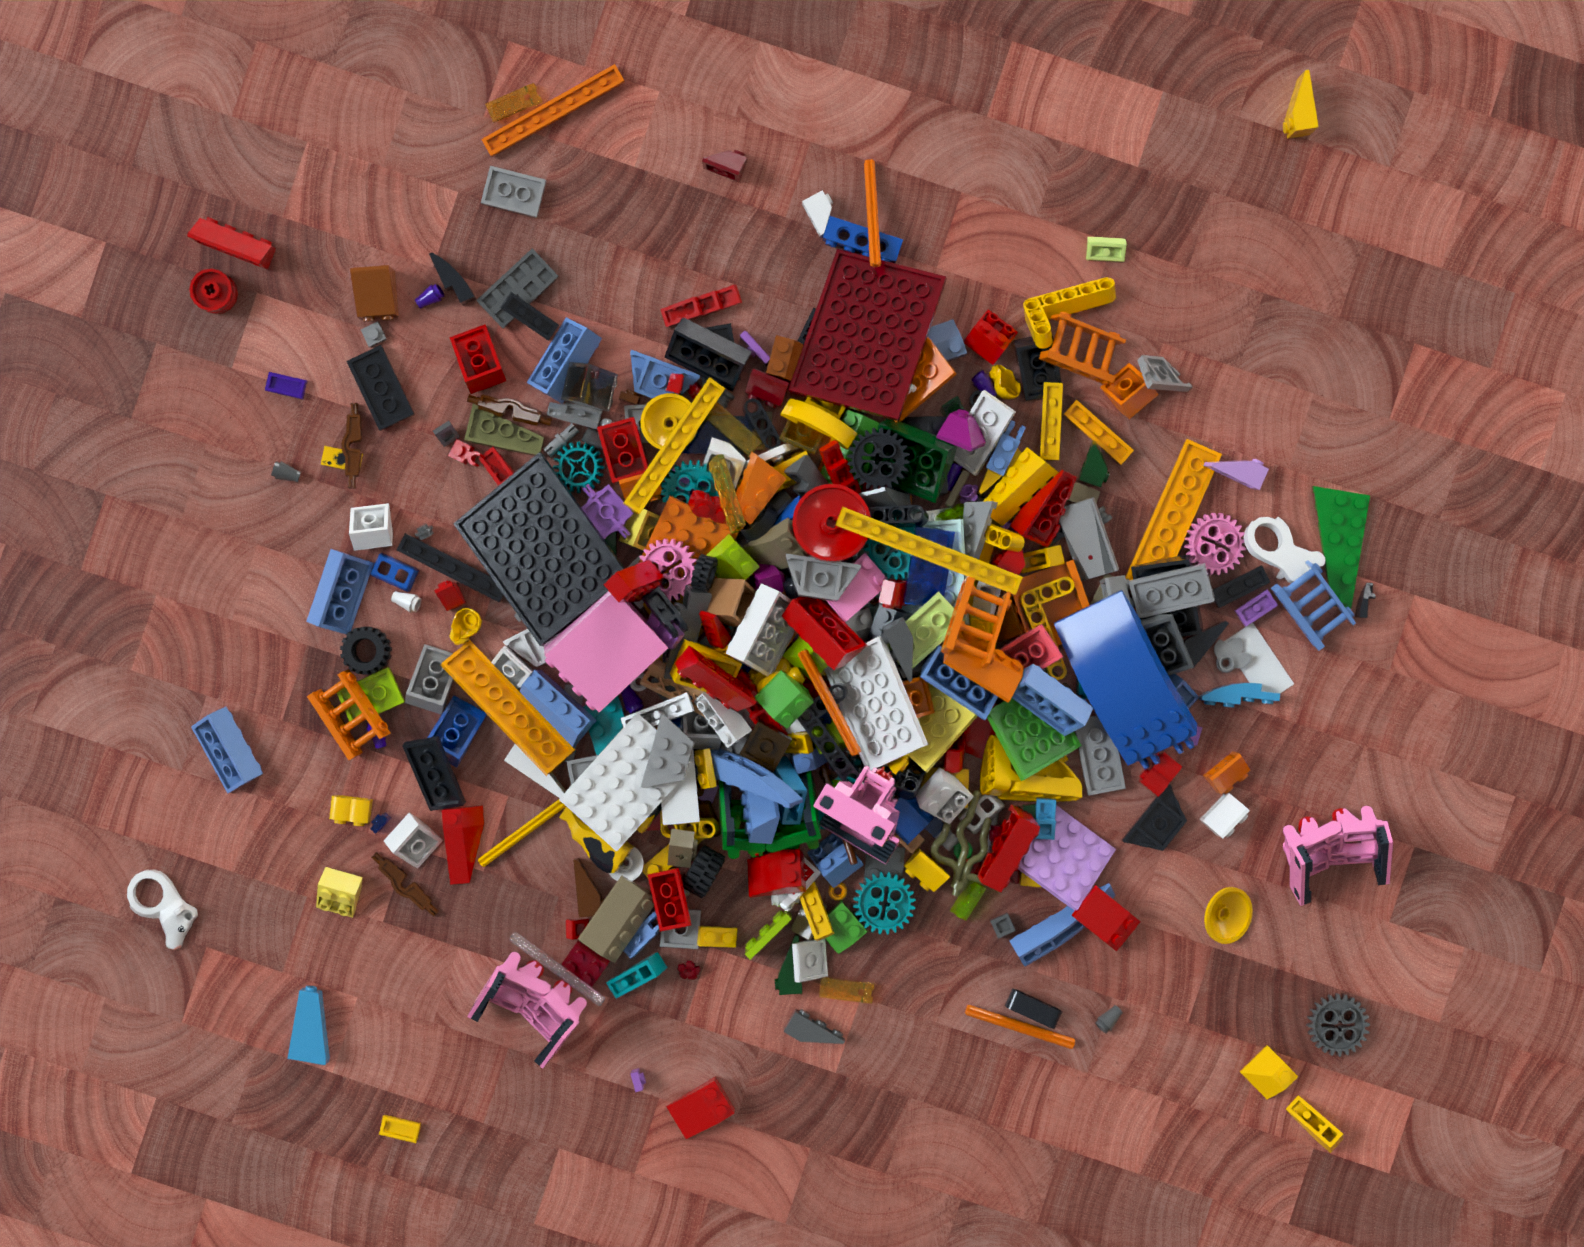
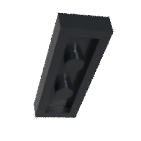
M512 292L509 293L500 307L548 341L559 326V324Z
M1260 565L1213 589L1214 602L1217 608H1221L1270 583L1263 566Z

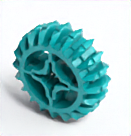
M580 441L577 442V447H574L572 442L569 443L571 448L569 450L566 446H563L565 453L557 452L561 459L554 458V461L558 462L559 465H554L553 469H559V472L556 473L558 476H561L560 479L562 482H565L566 487L570 485L569 491L573 492L574 488L577 487L576 491L580 494L582 487L588 490L587 484L592 489L595 488L593 485L594 481L600 484L597 476L603 477L604 474L600 473L599 470L605 469V466H599V463L604 462V459H597L601 453L598 451L593 454L595 447L592 446L588 450L586 442L583 448ZM575 452L585 453L579 460H573L569 457ZM590 457L594 462L593 474L586 468ZM565 461L571 466L568 478L564 474ZM571 462H574L575 464L583 463L581 467L587 473H584L583 471L580 472L579 470L578 472H575L576 467H574L575 465H573ZM578 475H585L589 478L583 483L572 482Z

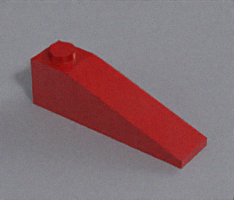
M1061 470L1020 509L1010 526L1024 538L1048 548L1059 531L1060 525L1058 523L1060 517L1065 514L1064 506L1066 500L1071 496L1077 477Z
M483 805L442 809L450 885L470 883L485 825Z

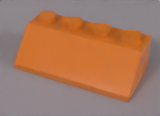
M963 631L959 632L957 636L959 642L983 651L986 650L988 642ZM994 648V653H996L995 659L992 664L985 668H981L982 658L956 649L948 655L944 654V664L1007 703L1011 700L1023 677V665L1018 660L1011 659L999 649Z

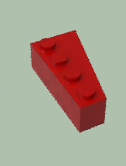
M649 559L617 571L604 586L619 603L639 602L642 596L661 585L660 581L664 576Z
M1012 804L1009 808L1011 814L1008 820L1004 819L1002 822L1001 835L995 837L992 843L993 852L987 854L977 875L982 884L1000 893L1008 886L1011 875L1019 868L1020 860L1023 855L1028 853L1030 844L1038 836L1040 826L1030 813Z

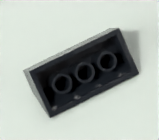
M682 317L673 332L664 358L706 379L710 377L724 388L733 392L752 351Z

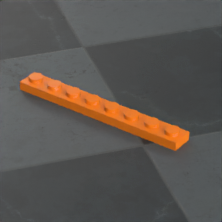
M614 64L481 140L490 156L493 157L625 83Z

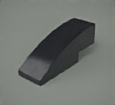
M433 252L429 253L444 288L447 291L454 289L462 305L476 300L473 291L464 278L444 259Z

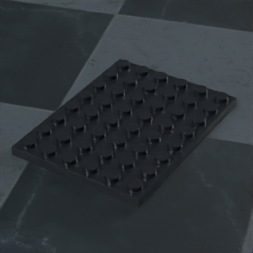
M540 452L453 523L540 646L545 645L606 594L608 589L604 584L617 571L625 569L555 470Z

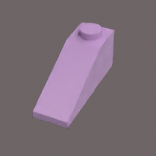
M1257 459L1252 461L1204 463L1205 467L1255 490H1260L1269 470L1263 466V462Z

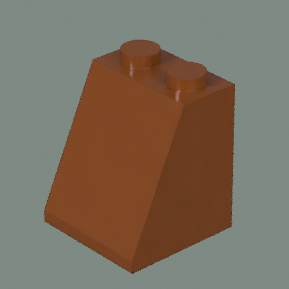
M389 265L350 268L357 317L363 319V322H374V318L390 321L394 320V317H399L395 270Z
M776 335L766 374L790 384L803 344L796 340Z

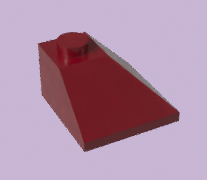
M734 150V152L725 151L704 157L702 160L703 169L739 182L747 163V157L738 150Z

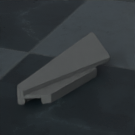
M804 455L784 471L787 476L796 482L792 490L801 497L817 486L829 484L808 455Z
M686 585L683 604L674 602V607L681 614L689 630L683 632L685 635L675 649L668 647L663 653V663H666L664 679H672L670 671L684 639L692 642L695 641L702 623L699 613L707 611L712 598L711 593Z

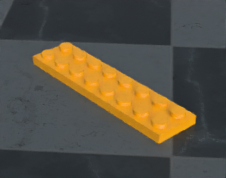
M1189 439L1185 440L1126 573V579H1129V581L1133 580L1132 566L1178 555L1188 533L1187 530H1189L1214 474V471L1205 467L1204 463L1219 462L1222 456L1221 453Z
M470 640L441 663V667L545 776L550 774L574 753L575 749Z

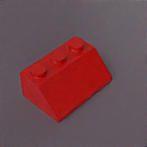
M679 868L648 874L660 932L691 926Z

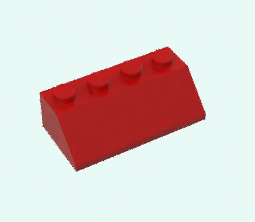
M209 217L206 220L199 218L187 234V237L199 244L268 270L276 250L271 245V241L263 238L260 241L253 238V234L245 231L242 234L235 231V227L227 224L224 227L217 225L218 221Z
M802 596L795 598L781 615L786 623L799 634L800 638L806 641L813 651L833 670L845 666L867 646L822 599Z
M690 645L675 662L678 669L677 673L684 679L690 678L697 688H704L710 697L720 699L727 709L733 708L736 711H740L756 704L757 701L747 685Z

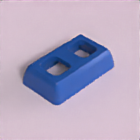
M380 553L370 574L372 577L410 592L419 570L391 556ZM382 561L391 565L388 575L378 572ZM399 569L409 573L405 583L395 579Z

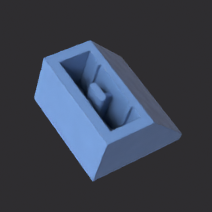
M833 833L821 841L817 849H811L807 852L821 874L833 888L864 865L856 853L858 863L850 865L842 838Z

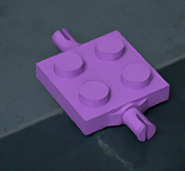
M587 484L588 490L585 487L582 490L589 496V499L581 508L601 536L605 539L615 531H619L624 539L627 538L625 533L630 536L631 533L624 527V524L634 513L623 504V500L609 484L596 493Z

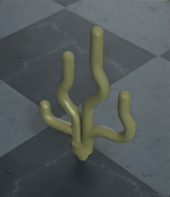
M978 790L973 792V798L970 801L967 814L957 826L956 836L962 847L958 863L951 858L941 856L938 852L939 847L948 837L951 824L946 822L943 824L940 836L931 846L932 858L936 862L948 865L953 869L954 875L950 886L953 887L952 895L959 897L961 890L965 891L968 880L982 884L977 875L970 872L973 865L983 860L988 853L987 836L992 823L991 818H985L979 838L980 852L967 860V862L969 845L964 836V829L971 823L979 801L980 792Z

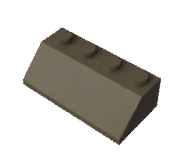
M621 875L578 940L600 956L615 963L654 907L652 893L643 886Z

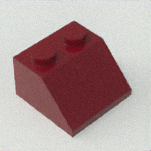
M753 369L745 394L748 395V399L753 398L766 402L765 405L770 408H781L789 388V382Z

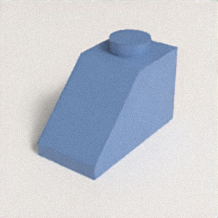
M812 744L814 751L809 754L790 753L792 765L797 774L817 769L828 762L823 754H819L815 744Z

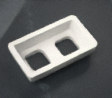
M980 794L975 813L981 820L975 826L970 823L967 828L973 834H977L982 829L985 818L988 817L992 820L1004 809V803L997 796ZM986 798L995 806L989 813H986L980 806L981 802ZM965 808L958 815L960 821L965 818L968 808Z

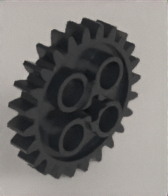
M873 428L872 434L865 430V437L859 434L860 441L853 440V443L856 445L855 448L849 447L853 451V454L847 455L848 458L852 459L847 465L853 466V469L849 472L856 473L853 478L854 480L861 479L859 485L862 486L867 483L866 489H870L872 485L874 490L878 489L879 486L881 488L886 487V485L892 489V482L899 485L900 483L897 478H905L902 472L909 471L905 464H911L910 461L906 460L910 453L904 452L908 446L901 445L904 439L897 440L898 433L891 436L892 430L890 429L886 434L884 428H880L879 433L876 428ZM872 443L875 446V450L873 453L868 454L866 446ZM889 445H892L894 448V453L891 456H887L885 453V448ZM880 454V457L895 459L896 462L880 461L878 465L877 461L863 460L862 456L878 457ZM871 463L873 469L867 474L864 471V465ZM886 465H890L892 472L886 476L883 473V468Z

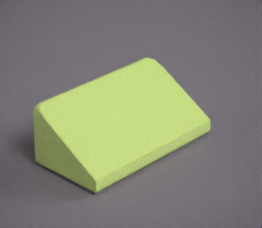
M1087 237L1086 260L1125 262L1126 239Z

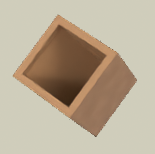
M714 578V582L708 593L712 594V598L706 612L715 614L722 624L738 627L746 614L747 608L753 601L756 591L743 579Z

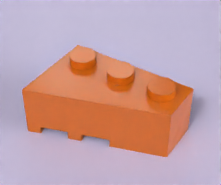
M752 451L747 468L743 473L742 482L738 486L731 505L732 511L750 525L787 479Z

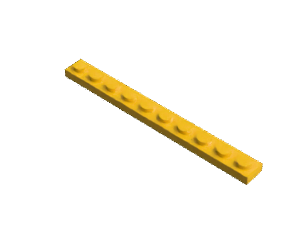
M842 507L836 522V526L965 576L975 578V580L1006 592H1011L1016 595L1023 578L1007 570L845 507Z

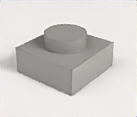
M378 321L361 329L370 348L387 340Z

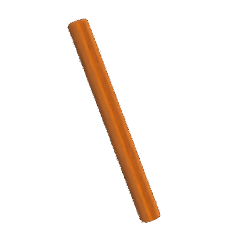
M867 159L864 163L870 266L879 267L881 255L875 161Z
M805 649L799 652L798 656L852 756L857 755L861 752V749L809 651Z
M967 1005L965 1009L966 1015L1069 1049H1073L1075 1045L1074 1038L972 1005Z

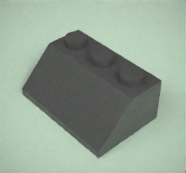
M1157 614L1140 619L1168 676L1194 668L1173 615Z

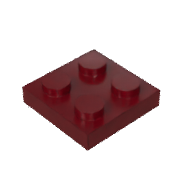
M578 940L560 966L592 987L610 961Z

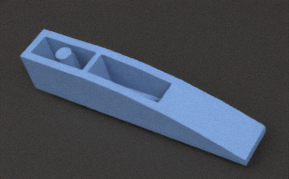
M721 748L719 750H710L716 780L724 781L727 785L739 787L742 791L754 793L755 796L767 798L770 802L782 804L785 808H793L794 805L803 802V798L791 787L762 766Z
M1109 883L1099 887L1112 899L1116 896ZM1066 906L1058 913L1049 916L1046 920L1009 940L1024 967L1058 948L1085 928L1083 924L1072 916L1073 909Z

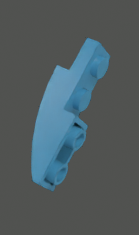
M1235 683L1209 690L1200 695L1199 700H1204L1206 705H1215L1216 702H1222L1224 707L1234 708L1235 704L1241 703V697H1243V701L1254 702L1255 699H1262V703L1273 704L1274 701H1280V693L1261 691L1262 684Z

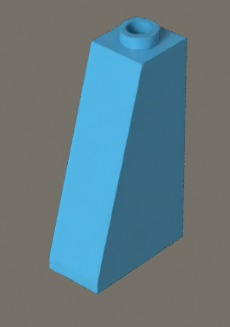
M783 756L773 774L802 797L803 802L794 805L793 808H785L782 804L778 803L781 824H800L807 789L788 757Z
M307 985L299 990L287 1059L326 1065L330 1060L323 993L321 990H317V987Z

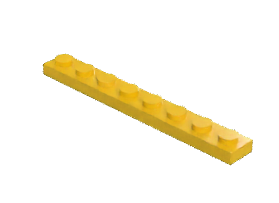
M710 377L708 378L623 502L625 506L638 515L642 512L725 390L723 386Z

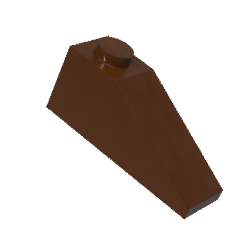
M575 858L573 862L579 918L594 916L605 899H602L601 892L581 860Z

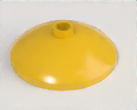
M673 393L661 394L651 399L641 415V429L646 440L660 450L691 405V402L683 396ZM672 421L673 426L667 427L666 422ZM697 431L695 432V434L693 435L688 444H690L691 441L694 439Z
M1226 887L1218 891L1211 898L1204 916L1205 928L1211 939L1221 944H1230L1239 940L1245 934L1251 923L1253 913L1252 903L1246 892L1236 887Z

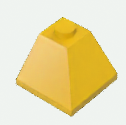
M1268 1045L1240 1071L1266 1099L1284 1091L1298 1078L1292 1069Z

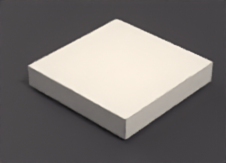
M825 938L819 941L813 939L792 944L795 982L800 983L828 977Z

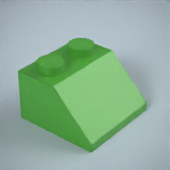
M782 670L755 696V699L767 713L785 728H788L814 703L809 690Z
M843 900L827 912L834 934L826 937L825 940L838 954L853 945L868 932L867 928H864L863 923L859 922V919Z

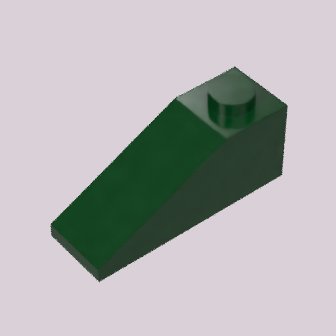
M794 934L778 972V978H775V990H779V995L802 994V982H795L792 944L799 942L798 934Z

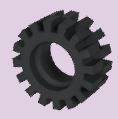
M704 554L699 556L692 572V588L705 592L709 591L717 572V558Z

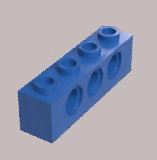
M830 216L823 235V241L826 242L825 245L833 248L840 246L844 248V251L858 252L870 257L868 228ZM841 232H847L849 238L843 241L838 235ZM879 232L880 243L886 247L884 252H880L881 260L896 264L903 239ZM865 238L868 243L862 247L857 244V240Z

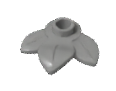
M1241 638L1231 639L1227 644L1219 639L1214 646V653L1217 657L1216 666L1221 672L1228 673L1234 668H1243L1252 658V655L1242 652ZM1225 659L1229 661V665L1226 667L1222 664Z

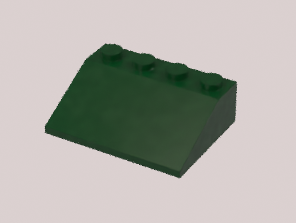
M885 419L879 423L877 432L879 433L880 428H884L885 434L889 429L892 430L891 436L898 433L897 440L904 439L901 445L908 446L904 452L910 453L906 460L911 462V464H905V467L909 470L908 472H902L905 478L898 477L897 479L900 484L892 482V485L936 503L952 466L957 446L908 424ZM892 445L885 448L887 456H891L894 453ZM880 454L878 457H871L870 459L877 461L878 465L880 461L896 462L895 459L882 458ZM869 463L867 474L870 473L873 469L871 463ZM890 465L884 466L883 473L886 476L890 475L892 467Z

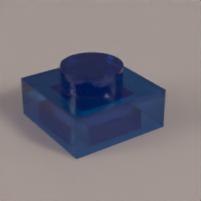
M387 813L378 814L372 820L373 826L370 829L375 834L380 832L391 817Z

